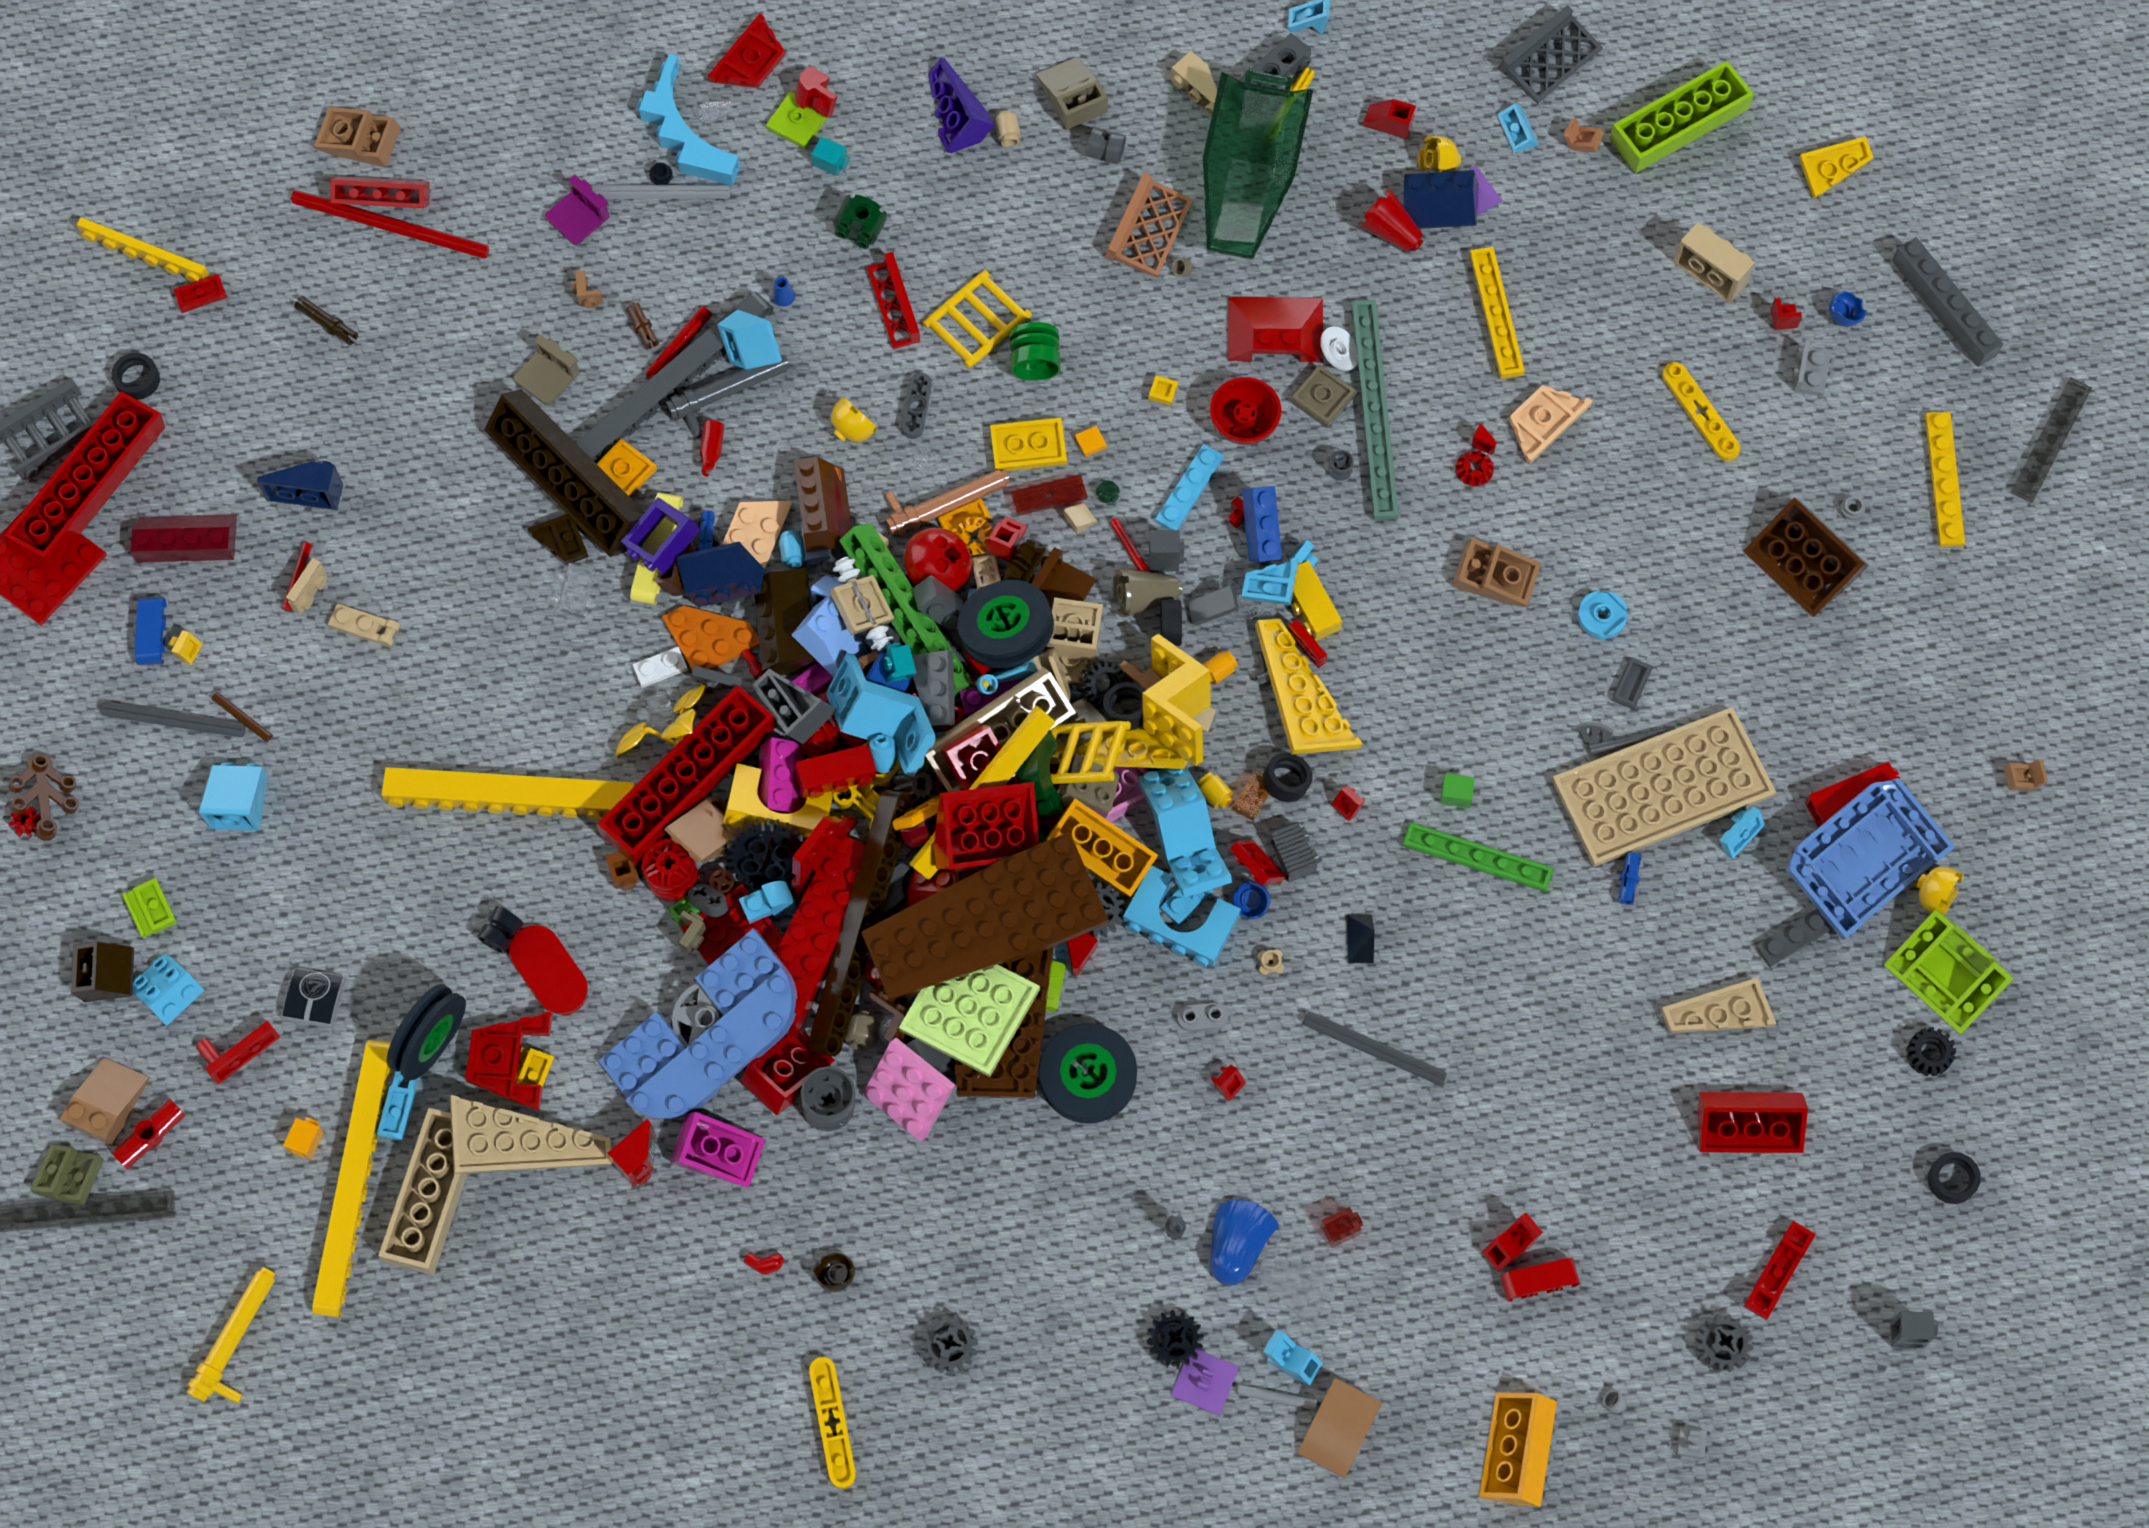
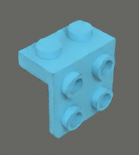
M165 953L157 958L146 971L135 978L132 993L167 1026L205 990L182 966Z

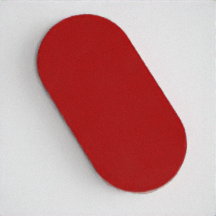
M532 925L521 929L513 937L510 944V958L544 1009L551 1011L553 1014L569 1015L578 1011L584 1005L588 995V983L579 967L555 933L549 928Z

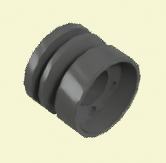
M829 1066L817 1068L808 1074L802 1084L801 1109L803 1117L809 1125L821 1131L839 1130L845 1126L854 1113V1083L849 1075L839 1068ZM828 1099H832V1103H829L828 1106H824V1102H827Z

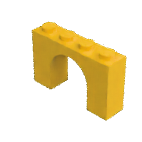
M737 763L723 824L734 828L741 827L746 829V822L753 826L756 825V819H759L761 824L765 823L766 818H769L771 824H774L779 819L781 826L786 822L789 823V830L796 827L797 834H803V841H805L823 816H829L833 791L826 792L821 797L815 799L806 797L804 806L797 812L791 814L776 813L766 808L758 798L757 788L761 769Z

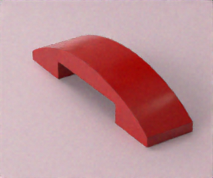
M1792 1221L1743 1307L1767 1321L1800 1260L1813 1241L1815 1233Z

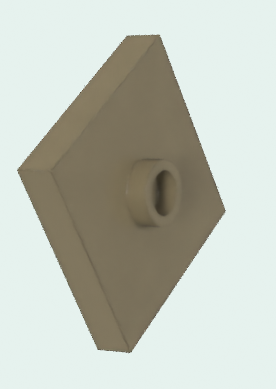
M1319 364L1290 397V402L1328 428L1357 395V390Z

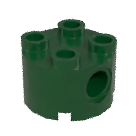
M855 194L854 198H851L850 195H847L833 221L836 228L834 233L841 239H851L856 241L859 247L868 249L871 244L876 242L887 220V213L885 210L881 212V206L870 198Z

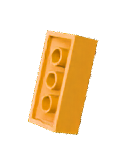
M1496 1392L1479 1494L1480 1498L1518 1506L1541 1507L1557 1401L1539 1393Z

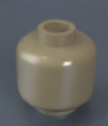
M858 1011L856 1015L851 1016L845 1036L846 1042L850 1044L852 1049L859 1051L869 1050L878 1041L879 1021L870 1012Z

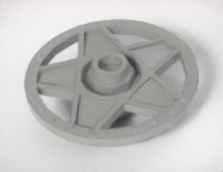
M699 983L686 989L678 998L673 1009V1031L686 1047L724 1016ZM699 989L697 1005L682 1007L688 996ZM679 1021L692 1027L689 1043L686 1042L681 1034Z

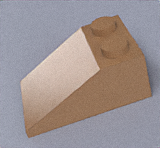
M104 1057L74 1093L60 1120L67 1127L113 1146L150 1077Z

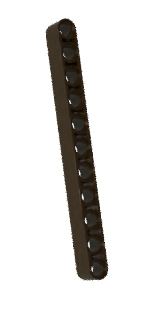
M886 790L879 798L810 1033L808 1046L813 1054L835 1057L842 1050L870 954L862 931L879 923L903 841L900 830H895L892 822L912 810L913 798L909 792Z

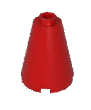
M1388 189L1385 191L1388 196L1386 198L1381 196L1363 216L1367 219L1365 223L1360 221L1358 225L1407 253L1410 250L1415 252L1424 242L1421 239L1423 233L1393 191Z

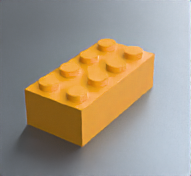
M1076 798L1067 805L1043 841L1045 842L1070 832L1087 872L1107 886L1110 885L1113 890L1118 891L1125 898L1132 896L1158 857V854Z

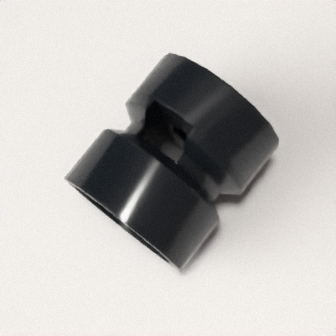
M496 906L488 918L490 923L484 924L477 938L486 946L504 954L512 942L510 937L517 935L523 922L508 910Z

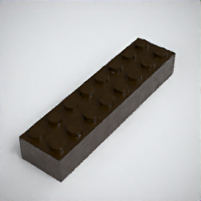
M522 389L502 394L484 431L609 557L624 553L627 548L621 543L622 539L645 512Z

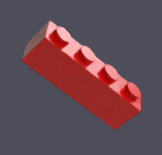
M336 176L330 180V203L424 209L430 203V181Z

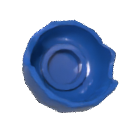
M1847 291L1834 295L1829 304L1831 318L1836 324L1844 327H1850L1863 321L1867 310L1863 309V299Z
M1247 881L1240 884L1232 897L1233 905L1241 909L1240 916L1247 919L1262 917L1271 904L1270 893L1266 886L1257 884L1255 881Z

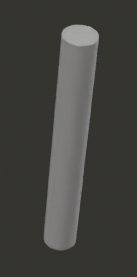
M1240 1384L1237 1395L1311 1410H1316L1317 1406L1316 1399Z

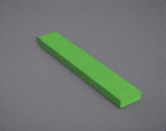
M1409 822L1402 844L1403 847L1543 892H1547L1554 869L1547 865Z

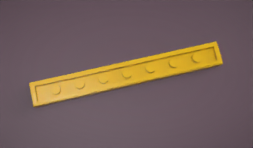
M1035 706L969 789L1006 785L1055 724V721L1041 708ZM935 832L909 863L928 880L938 870L936 869L934 851Z

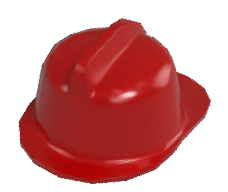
M825 722L804 744L798 743L810 759L838 752V733L833 725Z

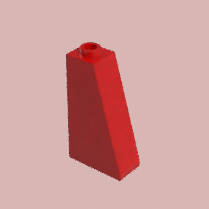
M1888 761L1810 794L1805 804L1817 827H1820L1869 785L1900 779V775L1897 769L1892 768Z

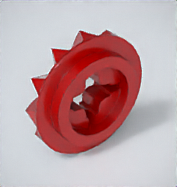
M1469 450L1467 453L1460 455L1456 462L1455 471L1458 478L1464 484L1482 486L1492 478L1494 462L1490 460L1489 454L1485 455L1480 450L1477 452ZM1481 462L1479 466L1480 471L1475 469L1469 472L1471 468V463L1473 465H1476L1477 463L1479 464Z

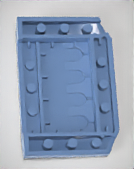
M1898 778L1869 785L1796 846L1786 871L1840 938L1844 940L1930 866L1937 863L1954 849L1955 846Z

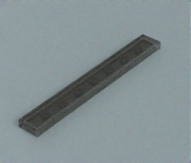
M163 1191L87 1198L84 1205L58 1200L0 1205V1232L175 1218V1192Z

